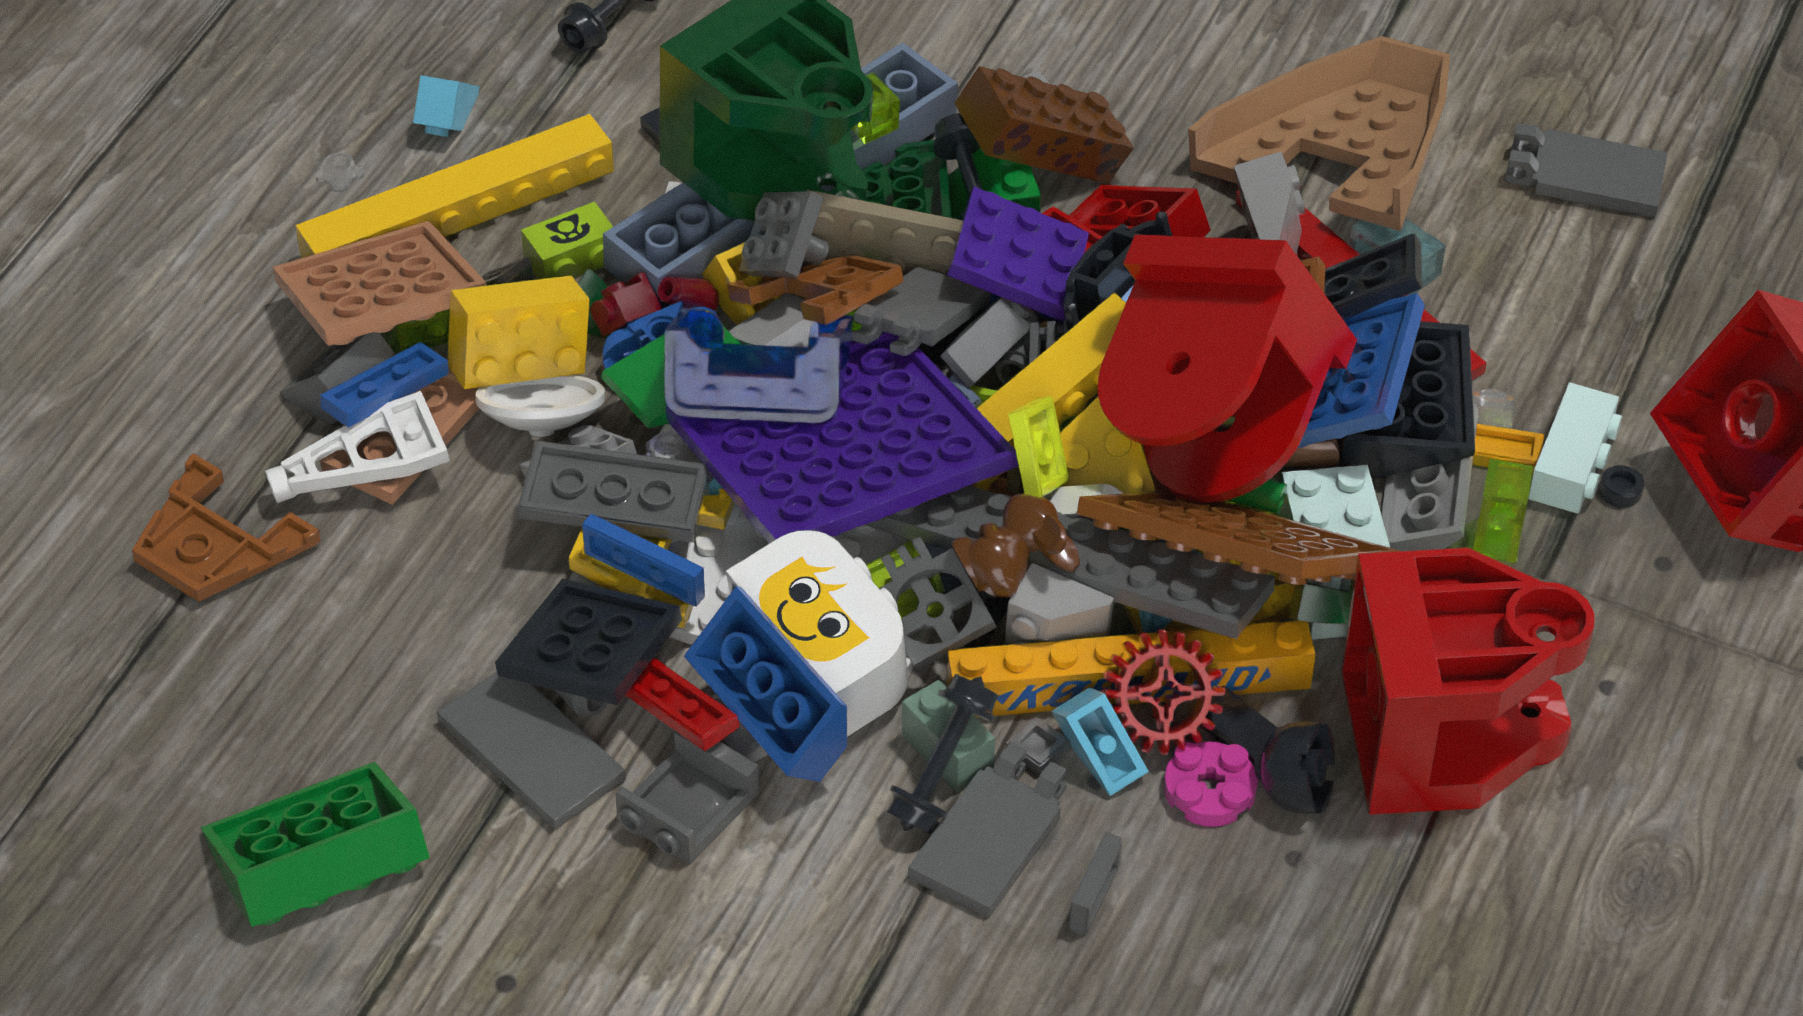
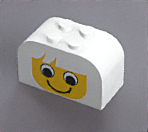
M817 531L792 532L776 539L726 570L729 594L736 586L742 587L847 705V737L890 710L902 698L907 687L908 673L903 624L898 613L897 603L886 588L879 590L872 582L871 573L862 559L859 557L853 559L837 540Z

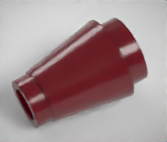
M665 277L658 286V297L669 305L682 302L683 309L707 307L714 312L717 309L719 293L708 279Z

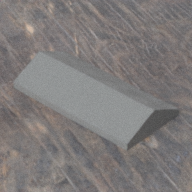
M1473 404L1474 431L1476 436L1478 408L1476 404ZM1473 456L1387 476L1381 516L1390 548L1400 551L1445 549L1464 537Z

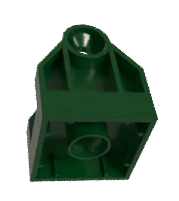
M730 0L661 44L660 165L730 218L755 221V209L762 199L764 192H801L811 190L867 201L868 183L865 172L856 163L850 129L861 121L871 122L873 88L870 79L861 70L852 19L827 0ZM823 185L835 186L836 189L833 191H824L820 187Z

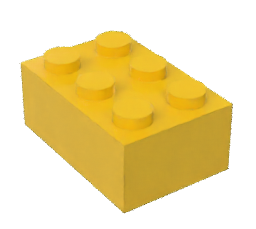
M572 275L451 290L448 367L464 389L584 374L589 297Z

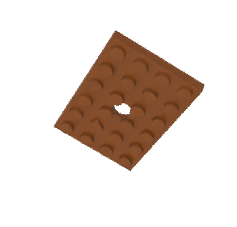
M1168 490L1079 496L1076 513L1094 519L1093 526L1098 528L1119 530L1120 527L1130 529L1129 536L1132 538L1154 541L1156 537L1166 540L1165 546L1167 548L1186 552L1192 551L1193 548L1202 550L1203 558L1207 560L1225 563L1230 562V559L1241 562L1240 569L1260 574H1266L1270 570L1279 573L1278 580L1296 585H1305L1307 579L1331 582L1332 576L1342 579H1354L1358 554L1400 551L1226 501L1212 503L1188 501L1173 495Z

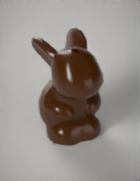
M1026 494L1010 497L1004 507L1002 526L998 527L991 522L982 524L979 528V535L981 536L979 539L974 541L969 537H958L951 542L979 592L985 591L996 597H1011L1017 593V589L1026 575L1031 552L1040 550L1050 562L1067 572L1074 573L1080 565L1077 547L1071 538L1066 535V530L1059 520L1055 506L1046 498Z

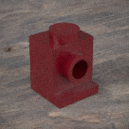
M644 272L637 274L625 283L621 281L605 288L600 292L603 298L595 301L589 307L603 338L611 335L614 331L627 327L629 322L662 309Z

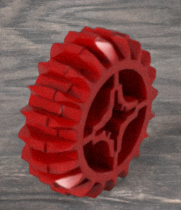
M1165 630L1157 631L1156 644H1152L1151 638L1147 633L1139 634V642L1142 648L1139 650L1131 642H1124L1123 648L1129 657L1126 660L1116 654L1110 657L1112 663L1120 666L1117 674L1111 671L1103 672L1102 677L1108 681L1115 682L1114 688H1104L1100 692L1105 693L1107 699H1115V703H1112L1111 706L1116 714H1120L1119 720L1123 727H1130L1127 734L1132 743H1135L1142 735L1140 749L1148 753L1152 749L1155 740H1157L1158 752L1162 755L1168 754L1170 740H1173L1176 748L1179 747L1185 750L1187 744L1184 736L1187 734L1195 743H1200L1203 738L1196 728L1200 724L1209 730H1213L1215 727L1213 721L1205 718L1208 711L1210 710L1216 714H1221L1223 711V707L1211 702L1212 696L1225 695V688L1211 686L1210 683L1219 679L1223 675L1222 671L1218 668L1207 671L1205 669L1214 660L1213 654L1207 652L1196 658L1202 644L1194 639L1183 649L1185 634L1180 632L1175 633L1171 644H1168V635ZM1169 655L1180 657L1190 666L1197 684L1178 683L1175 680L1173 667L1169 665ZM1155 657V663L1152 664V672L1148 680L1140 684L1128 686L1134 671L1143 662ZM1166 679L1165 685L1183 692H1172V695H1166L1162 706L1159 705L1160 699L1147 693H1142L1160 689L1161 681ZM1196 699L1190 714L1179 724L1170 727V721H1173L1174 710L1177 705L1183 701ZM1128 700L1149 702L1152 707L1153 718L1156 719V729L1145 727L1135 719L1130 710Z

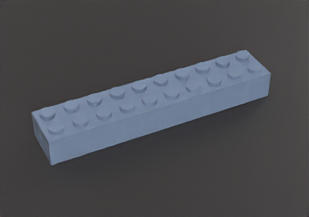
M903 42L861 68L871 81L873 104L871 122L861 121L850 129L857 165L862 170L876 161L881 162L882 166L895 158V149L905 143L923 140L934 132L935 125L941 119L956 114L957 107L954 103L957 100L958 83ZM681 183L603 233L604 269L620 282L623 281V283L644 272L663 309L670 306L658 297V286L663 278H704L702 273L716 255L743 244L749 239L755 221L725 216L686 184ZM823 185L820 188L824 191H830L835 186Z

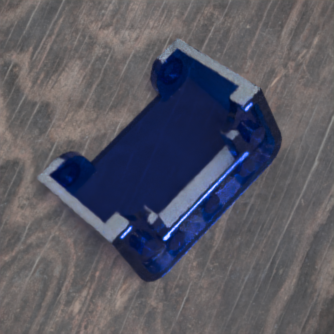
M682 308L665 329L664 395L666 404L671 411L684 417L806 423L825 422L832 418L839 408L852 341L853 316L844 315L827 325L814 322L808 336V347L724 344L723 322L712 311Z

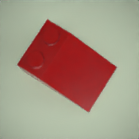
M1100 185L1069 214L1070 217L1102 237L1121 224L1131 229L1146 221L1155 220L1156 213L1160 211L1167 214L1173 236L1205 237L1211 231L1197 188Z

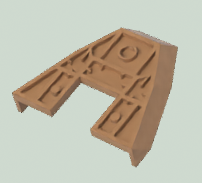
M1379 36L1306 63L1209 110L1188 129L1190 169L1237 183L1234 165L1280 151L1283 154L1286 165L1302 151L1359 167L1329 196V211L1401 231L1426 164L1446 102L1450 54Z

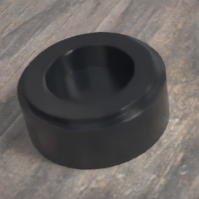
M1623 465L1609 467L1601 476L1599 485L1600 496L1612 506L1621 508L1631 507L1641 500L1644 479L1637 470Z

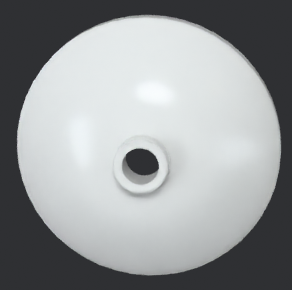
M576 375L480 387L476 391V405L487 416L508 427L529 431L530 435L537 437L550 436L555 433V430L575 425L593 414L605 401V388L602 384Z

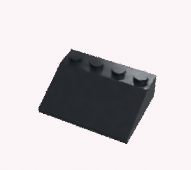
M1420 321L1392 425L1340 438V460L1338 467L1368 465L1371 477L1382 478L1474 456L1475 431L1469 325Z

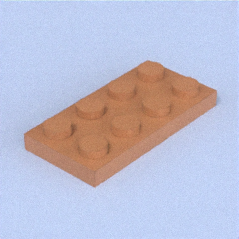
M449 367L448 375L416 391H421L445 446L480 409L476 405V391L479 388L464 389ZM379 431L362 440L356 450L361 458L373 460L390 457L396 452L397 448L389 432ZM337 450L320 460L322 472L346 468L351 464L345 450ZM423 471L410 476L351 486L393 505Z

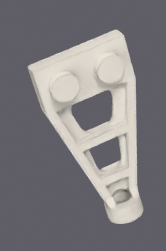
M421 391L386 403L370 417L349 428L347 426L339 428L282 461L280 466L266 470L265 473L275 501L280 503L294 498L300 493L410 476L447 463L450 459ZM379 431H387L391 434L397 448L392 456L366 460L358 455L356 449L362 440ZM337 450H345L351 462L348 467L323 472L317 470L316 462Z

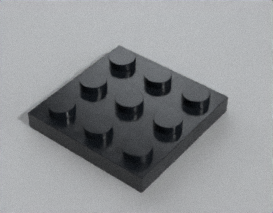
M562 578L495 661L497 674L501 677L618 705L682 621L680 606Z

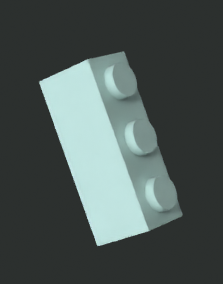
M1569 382L1534 469L1529 494L1530 500L1579 514L1584 499H1593L1600 478V474L1595 473L1596 468L1605 469L1611 450V445L1606 444L1608 438L1616 440L1623 416L1616 414L1619 396Z

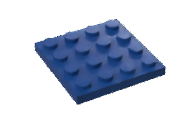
M1418 293L1388 300L1344 320L1356 337L1357 342L1346 369L1329 368L1309 423L1297 448L1392 425L1425 307Z

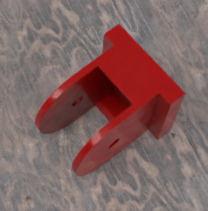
M1135 235L1123 263L1135 278V282L1100 367L1097 386L1100 406L1107 419L1123 436L1134 442L1144 444V453L1151 472L1165 489L1173 495L1199 503L1221 502L1244 495L1272 478L1294 454L1303 438L1329 368H1347L1357 339L1286 240ZM1230 417H1235L1233 425L1228 430L1217 432L1218 426Z

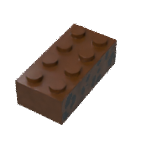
M979 66L954 103L986 156L1109 184L1134 149L1125 134L1124 126L1116 120L1108 108V101L1096 92L1085 93L1073 90L1064 84L1057 86L1045 83L1033 76L1025 78L1013 75L1001 68L993 70Z

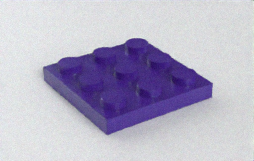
M973 187L966 204L947 275L1064 322L1066 320L1063 308L1067 293L1066 281L1071 270L1085 252L1089 232L1079 229L1073 224L1064 223L1039 213L1033 208L1024 207L1004 199L993 192Z

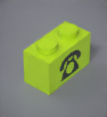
M595 202L521 229L523 259L537 279L571 275L573 278L582 276L587 269L594 271L604 267L603 233L611 229L613 225Z

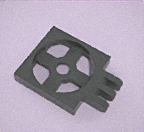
M920 536L912 540L913 547L919 556L912 559L904 545L896 549L904 563L896 568V564L889 554L881 557L893 581L879 588V590L886 588L896 603L900 594L913 588L920 601L917 610L901 618L905 651L917 671L946 656L948 650L958 649L996 628L992 617L953 548L932 559ZM942 572L957 577L962 585L946 594L936 593L928 579ZM935 602L942 604L944 611L941 616L931 618L927 615V608L930 604ZM972 602V612L969 621L962 631L958 633L952 623L954 611ZM927 627L937 631L942 643H920L908 636Z

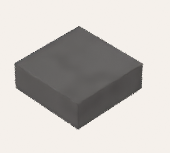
M1036 716L1010 738L1005 745V749L1010 743L1026 749L1027 756L1022 762L1026 763V768L1037 776L1041 775L1050 762L1056 763L1070 751V740Z

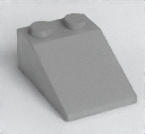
M1281 151L1234 165L1243 213L1252 239L1286 240L1297 254L1302 233L1299 215L1305 213V207L1298 190L1301 189L1295 166H1286Z

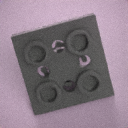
M811 191L764 192L762 199L755 209L756 219L750 237L742 249L743 258L739 271L751 277H798L804 259L813 265L821 264L827 256L829 245L827 241L813 236L812 232L823 197Z

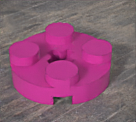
M1200 742L1198 744L1186 743L1185 750L1179 747L1176 748L1174 757L1166 767L1164 781L1165 797L1173 809L1175 804L1178 809L1185 812L1184 818L1188 821L1211 827L1228 825L1236 821L1238 814L1245 811L1247 807L1248 811L1255 802L1258 778L1255 775V767L1249 761L1248 752L1244 747L1237 744L1226 745L1218 742ZM1210 778L1220 783H1217L1216 789H1208L1207 784L1200 781Z

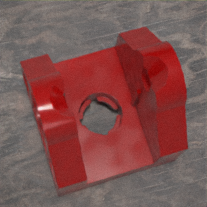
M1758 289L1653 408L1650 415L1729 537L1801 552L1803 551V302Z
M1470 548L1358 554L1341 665V676L1369 815L1478 809L1532 767L1550 763L1562 755L1570 739L1572 730L1571 718L1561 686L1550 678L1555 675L1571 672L1585 660L1595 626L1594 611L1588 599L1574 588L1557 582L1538 580ZM1547 631L1552 633L1555 639L1544 641L1537 636V633ZM1531 707L1536 709L1539 715L1527 717L1521 710Z

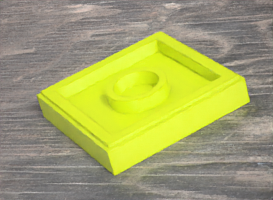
M1051 396L1037 398L1009 413L1008 416L1024 493L1026 495L1044 497L1067 483L1070 479L1053 398Z

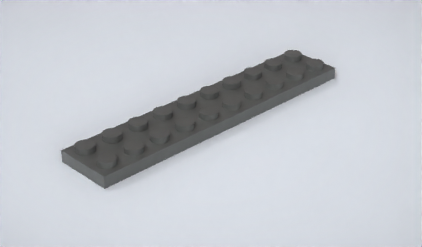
M968 485L958 491L949 492L923 502L918 506L910 507L883 517L878 521L867 523L865 526L911 540L920 536L925 543L950 550L953 548L951 542L958 537H969L974 541L981 537L979 535V528L982 524L991 522L998 527L1002 526L1004 507L1011 496L993 493ZM1058 512L1059 520L1066 530V535L1071 538L1077 547L1080 558L1079 567L1074 573L1067 572L1050 562L1040 550L1031 552L1027 564V570L1032 563L1109 595L1114 598V602L1234 639L1238 638L1274 592L1275 576L1248 572L1240 569V566L1228 562L1207 560L1203 558V554L1173 550L1165 546L1166 542L1132 538L1129 536V531L1098 528L1093 526V522L1089 519L1072 518L1062 515L1060 512Z

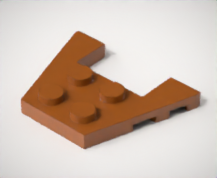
M849 254L824 260L819 265L801 266L802 273L798 277H762L763 283L745 286L743 281L739 280L728 283L727 286L730 300L751 306L785 293L802 296L805 300L801 302L803 319L827 325L872 299L886 294L888 290L904 281L900 265Z
M193 453L185 462V472L180 480H174L168 490L169 498L161 511H155L134 545L132 553L134 562L200 602L316 546L321 542L319 529L291 512L257 539L200 504L201 501L224 483L221 469Z

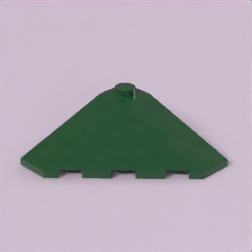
M934 140L905 143L895 149L896 158L887 166H882L881 162L876 161L863 169L868 183L867 202L952 218L947 159H941L936 156L933 150Z

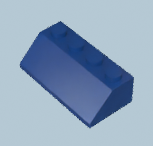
M736 586L684 657L730 711L738 716V720L787 776L820 782L847 748V705L742 587Z

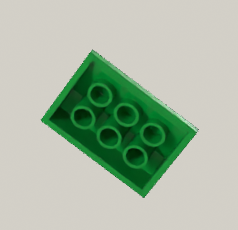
M375 761L200 827L203 837L239 910L251 927L274 924L280 921L287 913L303 907L314 908L327 902L331 896L347 890L357 891L370 886L375 879L391 873L400 874L414 869L417 863L430 858L416 808Z

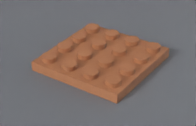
M429 221L272 267L275 282L328 346L332 344L345 345L354 341L358 336L372 332H388L394 329L396 325L411 320L422 321L430 319L437 312L450 309L451 290L487 286L486 281Z

